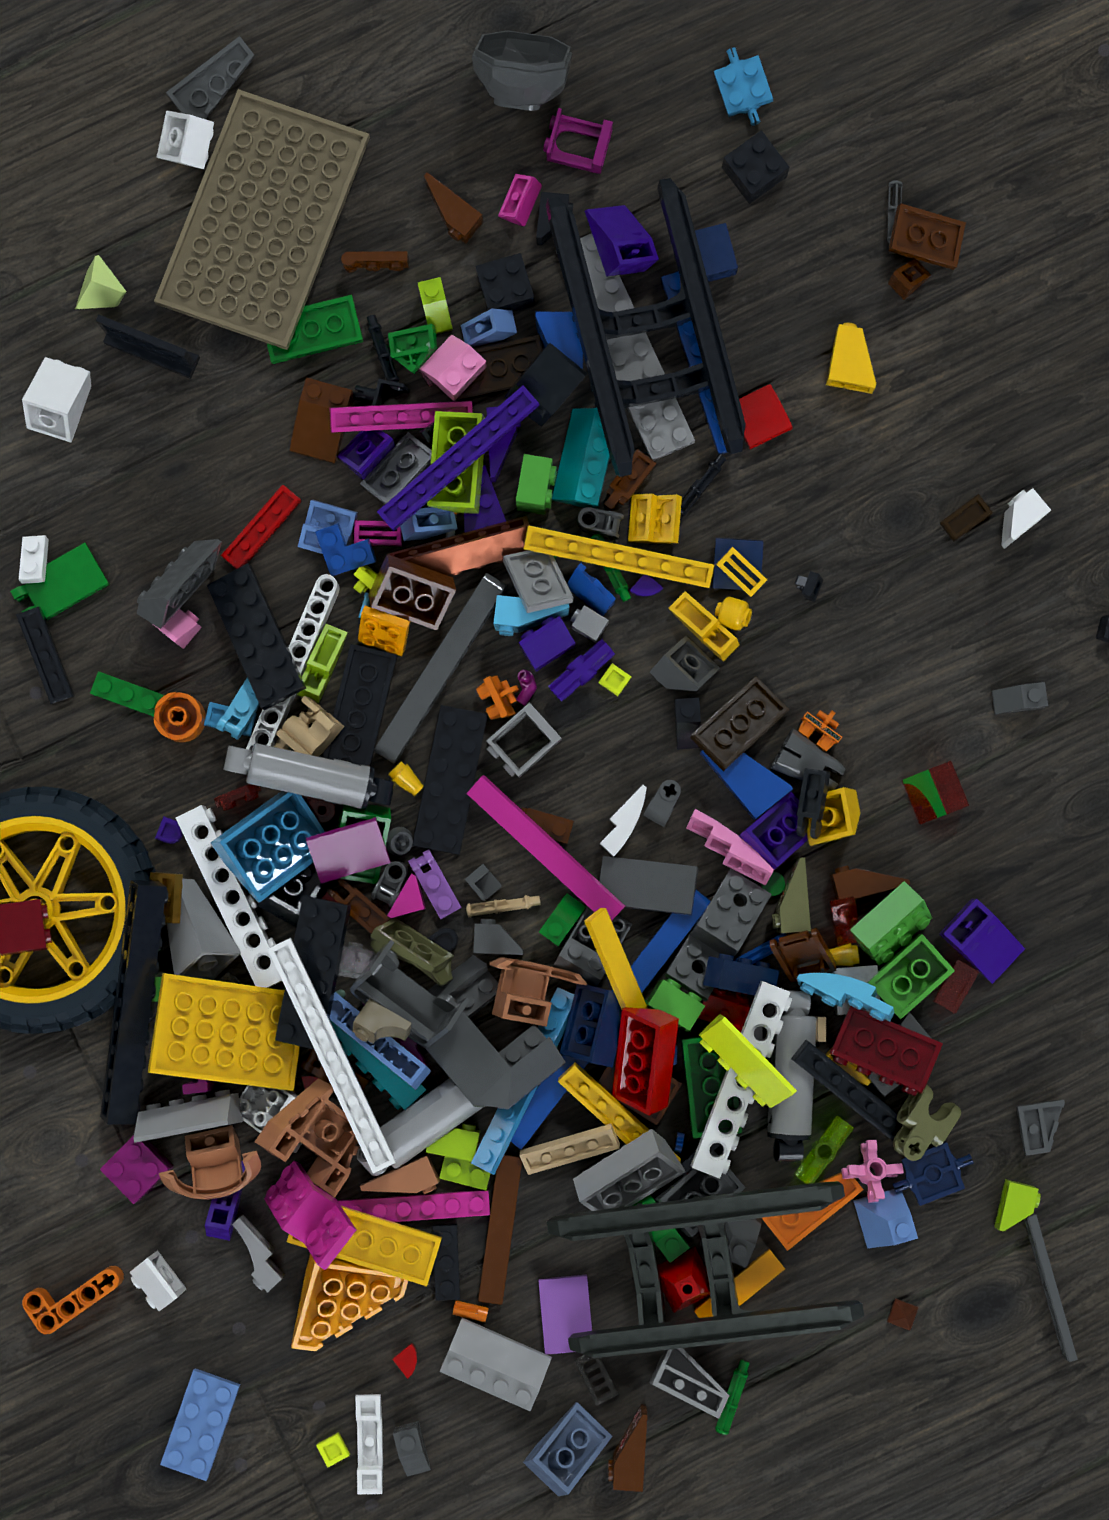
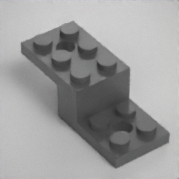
M730 869L664 976L674 980L681 987L696 994L706 1002L714 990V987L703 985L708 957L719 958V953L735 956L772 894L733 869ZM733 897H741L745 905L743 907L735 905ZM692 964H701L703 973H695L692 969Z

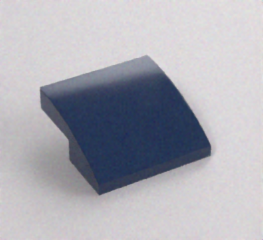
M716 538L712 587L743 590L716 565L731 547L736 549L762 574L763 540ZM734 554L730 556L756 583L760 581ZM727 561L723 564L750 590L754 587Z

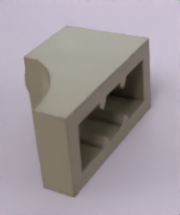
M369 999L353 1021V1032L360 1040L369 1041L372 1044L384 1037H396L405 1041L410 1034L412 1023Z

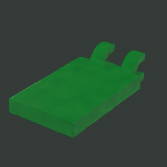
M83 543L46 564L45 582L26 583L12 589L10 592L18 602L28 596L32 600L34 606L28 607L22 612L40 606L45 618L49 620L110 584L88 545Z

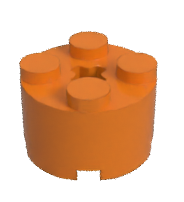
M182 692L168 693L155 706V727L163 736L180 743L191 741L198 737L205 727V710L202 704L189 694ZM178 713L184 714L181 722L177 720Z

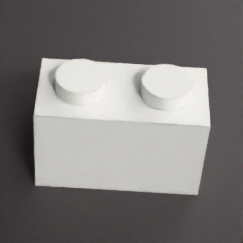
M166 111L156 158L204 169L208 160L210 140L213 137L214 122L188 114Z
M1033 488L1027 493L1025 490H1022L1007 503L1010 507L1004 513L1001 543L1004 549L1051 511Z
M158 1250L130 1271L133 1284L138 1289L142 1288L147 1295L145 1298L148 1304L153 1309L157 1308L158 1311L162 1310L186 1290V1287Z

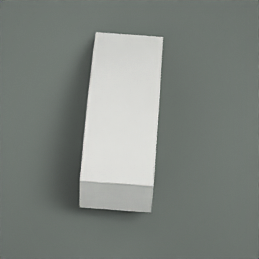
M644 785L610 818V821L616 827L604 838L600 845L613 857L624 846L639 819L647 789Z

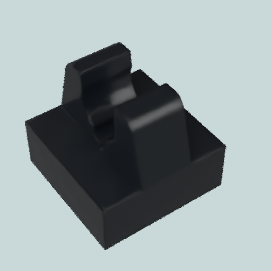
M810 571L808 578L798 575L795 585H797L798 589L803 590L802 594L807 600L815 602L823 583L820 574Z

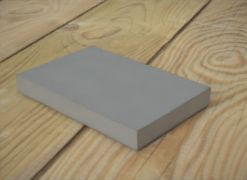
M527 550L503 556V563L527 613L573 603L572 593L553 555Z

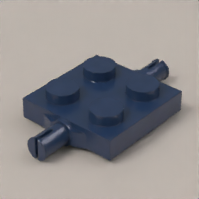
M945 1141L938 1147L932 1146L927 1148L923 1157L917 1161H911L906 1157L901 1158L906 1179L892 1185L895 1188L896 1194L910 1188L915 1195L918 1205L921 1206L965 1189L961 1179L960 1168L974 1163L970 1154L956 1159L952 1155L948 1143Z

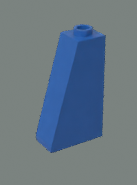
M703 750L700 752V755L753 820L793 789L790 784L745 753L723 772Z

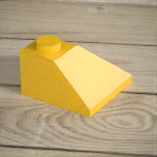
M843 787L827 792L823 820H821L822 829L817 839L810 836L812 818H808L807 835L810 846L855 835L860 817L856 790Z

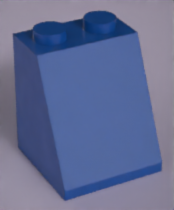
M536 312V330L540 335L544 348L549 343L553 344L583 369V351L580 340L577 338L576 324L572 319L573 313Z

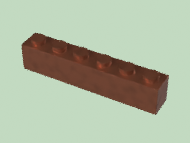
M527 516L389 553V555L444 575H458L464 570L480 569L486 564L494 562L502 563L503 556L527 551L523 549L527 526H530Z

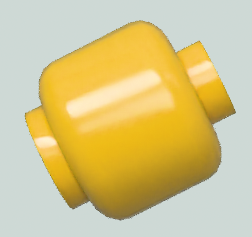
M726 597L722 603L719 602L717 604L715 616H718V620L723 627L739 631L743 627L748 626L752 616V609L749 608V604L746 601Z

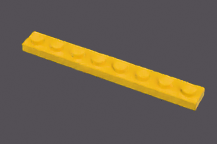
M529 525L527 526L523 545L525 550L706 588L710 587L714 569L713 564Z

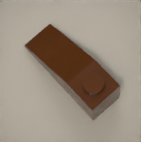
M427 172L424 175L426 186L449 230L448 234L454 240H462L466 244L482 225V214Z
M849 865L836 868V874L830 875L837 903L894 889L904 881L910 885L909 879L857 868L850 870Z

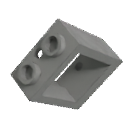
M529 702L487 740V743L490 745L487 750L495 759L500 756L506 763L502 767L511 777L516 774L520 778L554 748L562 738ZM528 716L550 742L521 768H518L497 745V742Z

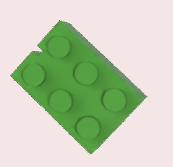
M904 881L852 927L850 931L860 948L880 966L883 962H888L894 956V952L901 946H906L916 932L925 929L929 925L932 916L925 901Z

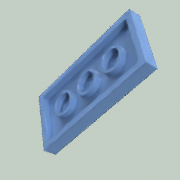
M195 1368L160 1465L207 1481L241 1384Z

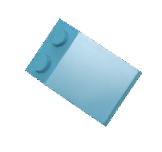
M497 595L494 615L495 631H499L500 635L513 636L514 633H521L540 626L544 620L551 616L555 619L558 616L562 618L569 615V604L527 613L519 597Z

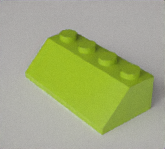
M435 411L431 464L485 419L482 413ZM484 454L428 501L427 506L455 513L479 514Z

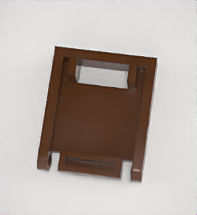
M817 928L811 929V934L806 930L779 937V942L776 939L770 940V948L790 982L797 981L799 974L831 973L837 971L836 961ZM820 960V963L799 967L800 964Z

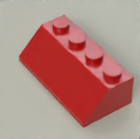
M622 1008L612 1096L615 1099L647 1115L654 1114L668 1107L679 1018L659 1009Z

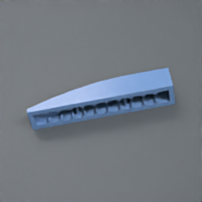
M335 992L330 1020L416 1090L431 1070L391 1037L380 1038L374 1044L357 1038L353 1032V1021L360 1012Z

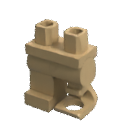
M304 696L302 702L309 708L308 711L301 712L299 717L291 716L285 721L282 729H279L276 733L279 739L274 747L286 750L293 749L295 752L319 757L345 726L330 713H327L312 698Z

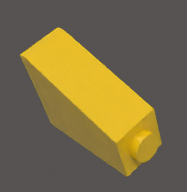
M853 323L839 324L835 334L826 385L872 394L876 387V380L863 329L857 328V325Z

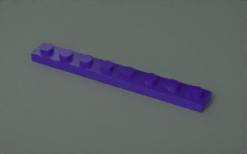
M524 385L520 387L379 509L377 513L395 531L539 406L538 401Z

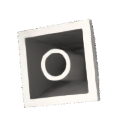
M182 879L180 923H166L174 975L215 979L241 952L195 880Z

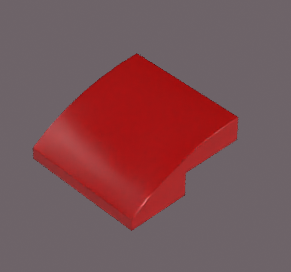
M771 384L739 399L746 423L744 440L750 449L793 429Z

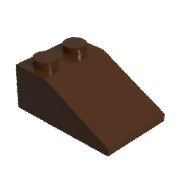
M306 377L299 400L289 451L335 464L344 432H331L329 408L352 407L354 402L353 391Z

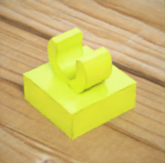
M367 565L359 567L354 573L359 581L353 588L360 594L362 592L365 593L368 589L372 588L378 574Z

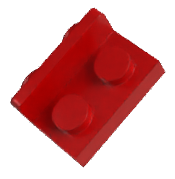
M714 988L708 1000L702 1002L705 1007L698 1018L712 1022L721 1014L741 1033L754 998L745 993Z

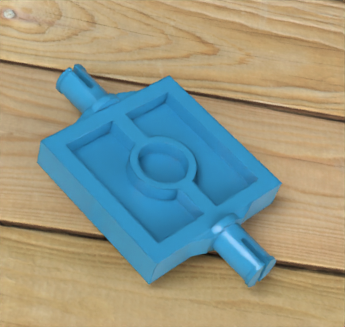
M732 48V52L731 49H728L726 52L730 64L714 71L728 117L739 113H748L751 126H754L755 121L756 124L761 122L757 109L762 105L773 102L759 55L746 60H739L736 48Z

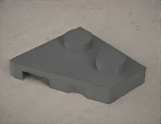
M1063 1099L1016 1106L1024 1155L1051 1151L1054 1141L1053 1136L1059 1125L1058 1119L1065 1105Z

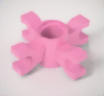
M867 1140L866 1143L860 1144L864 1163L861 1165H848L847 1168H842V1179L859 1178L862 1183L868 1186V1203L879 1202V1199H885L881 1179L884 1177H897L898 1174H903L902 1163L886 1165L882 1159L877 1158V1141ZM870 1167L874 1169L875 1176L870 1172Z

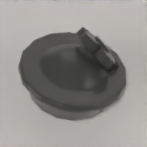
M404 827L393 828L388 833L386 849L395 856L406 854L410 851L413 844L412 834Z

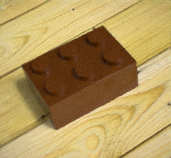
M387 554L369 592L370 607L437 630L456 592L453 577Z

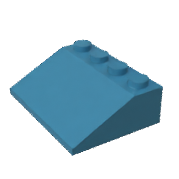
M281 791L210 843L223 863L256 901L261 902L313 863L306 838L324 833L325 831L301 795Z

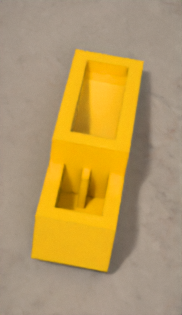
M686 591L669 607V610L723 662L740 645L738 639Z

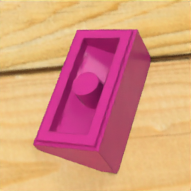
M515 174L498 217L517 225L525 226L541 190V183L535 177Z

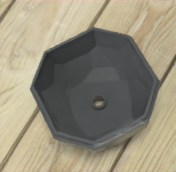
M507 30L482 34L472 55V62L475 74L488 94L494 98L495 105L535 111L539 110L541 105L553 99L564 89L572 60V52H570V46L553 37Z

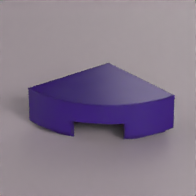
M643 574L630 589V592L636 596L648 597L658 594L663 590V587L649 575Z

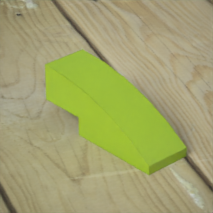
M325 624L302 675L306 689L298 692L297 695L312 698L316 703L320 702L348 632Z

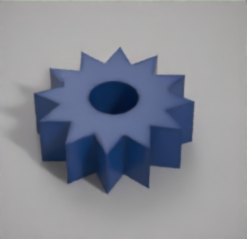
M683 1133L677 1134L675 1152L681 1153L685 1135Z

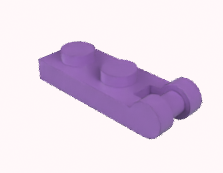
M429 849L424 851L423 855L419 858L408 860L440 919L462 908ZM429 863L431 870L423 873L420 867Z

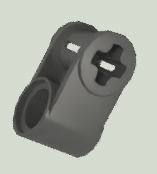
M586 507L580 511L577 525L583 532L599 533L604 538L618 540L620 538L618 534L620 522L624 519V515L613 511ZM584 515H591L595 522L592 525H586L582 522V517Z
M674 780L664 781L660 785L655 797L650 801L643 816L664 827L680 796L681 787ZM671 784L674 785V791L677 792L676 795L666 797V791L663 788L665 786L669 787Z
M391 862L385 867L381 878L372 892L371 899L383 901L389 904V908H392L408 876V868L403 862ZM394 865H398L402 869L403 873L399 879L391 876L390 871Z

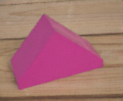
M414 874L410 875L387 916L390 918L426 910L417 876Z

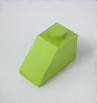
M441 277L417 282L427 324L435 325L436 334L452 331L453 328Z
M462 1123L461 1127H455L427 1147L426 1152L472 1162L477 1151L480 1131L475 1130V1125Z
M1005 1179L994 1227L1000 1231H1005L1033 1214L1034 1208H1038L1041 1195L1038 1193L1039 1189L1031 1185Z

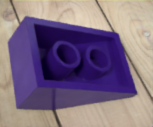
M791 791L739 835L774 870L808 840L807 833L805 836L797 835L799 800Z

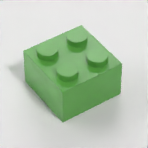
M524 454L516 496L517 510L545 515L546 508L551 509L553 495L550 485L555 486L557 467L553 466L552 458Z
M670 978L666 979V981L664 979L658 981L646 1001L648 1009H659L679 1018L678 1028L683 1031H690L705 1005L700 1003L702 998L692 992L684 993L680 990L681 985Z

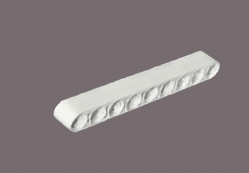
M328 574L321 575L317 579L288 647L301 677L339 594L340 587L333 576ZM325 582H333L334 586L330 592L322 591V585ZM317 603L324 604V611L320 614L313 613V607ZM308 625L315 626V632L311 636L304 635V628ZM298 647L306 648V654L302 658H296L294 655ZM296 694L266 710L262 709L246 749L252 750L254 744L258 743L259 736L267 734L269 737L267 745L275 746L278 739L276 733L279 729H282ZM272 712H276L278 714L277 722L275 724H268L267 716Z

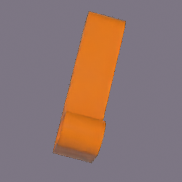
M109 1266L57 1303H55L46 1289L35 1288L24 1296L22 1305L38 1331L43 1334H51L116 1289L123 1282L124 1274L119 1267ZM113 1275L115 1278L113 1281H110L105 1286L101 1284L108 1276ZM86 1287L94 1289L95 1298H89L86 1295ZM32 1295H37L41 1299L40 1306L32 1303ZM66 1301H70L74 1304V1312H69L66 1310ZM46 1315L53 1317L55 1321L54 1327L46 1324Z

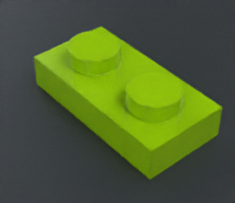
M445 1156L439 1178L486 1191L491 1173L471 1164V1161Z

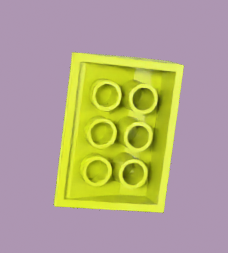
M719 1014L699 1034L702 1038L699 1043L709 1053L714 1050L720 1056L717 1061L727 1071L732 1068L737 1073L735 1080L744 1089L749 1086L755 1092L752 1097L762 1107L767 1104L772 1108L797 1092L723 1015Z

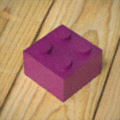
M133 1135L100 1170L135 1204L161 1180L159 1173L170 1171L174 1166L149 1140L134 1143Z

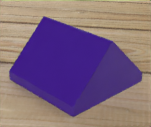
M381 430L360 431L337 457L364 480L395 447V443L389 435Z

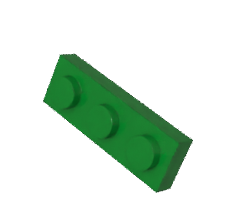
M99 671L90 691V694L152 717H154V709L157 702L164 696Z

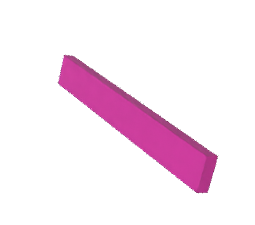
M481 776L466 793L592 911L596 912L599 908H606L612 921L625 907L621 901L486 776Z

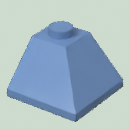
M894 1189L884 1191L885 1199H879V1202L868 1203L867 1196L853 1200L867 1248L892 1246L918 1239L912 1215L902 1191L897 1194Z

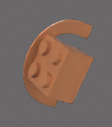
M500 957L489 963L490 966L502 969L492 1014L503 1019L547 1027L552 1004L545 1000L549 978L555 977L572 983L587 985L580 974L556 967L507 957Z
M233 1125L185 1136L186 1157L192 1169L193 1187L182 1183L177 1178L174 1170L161 1172L159 1176L163 1184L175 1193L195 1199H215L231 1195L250 1183L260 1172L261 1160L257 1151L242 1154L245 1166L243 1173L239 1138Z

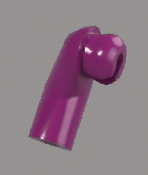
M524 669L519 671L517 675L522 691L516 700L523 706H526L535 693L537 686L534 675Z

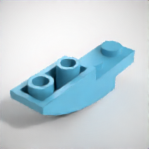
M830 973L799 974L797 977L798 985L803 992L809 995L817 994L829 1006L834 1007L836 1004L842 1008L847 999L849 1005L858 1010L864 1008L870 1011L869 1014L879 1021L885 1019L890 1022L894 1015V1008L875 998L877 995L876 987L866 982Z

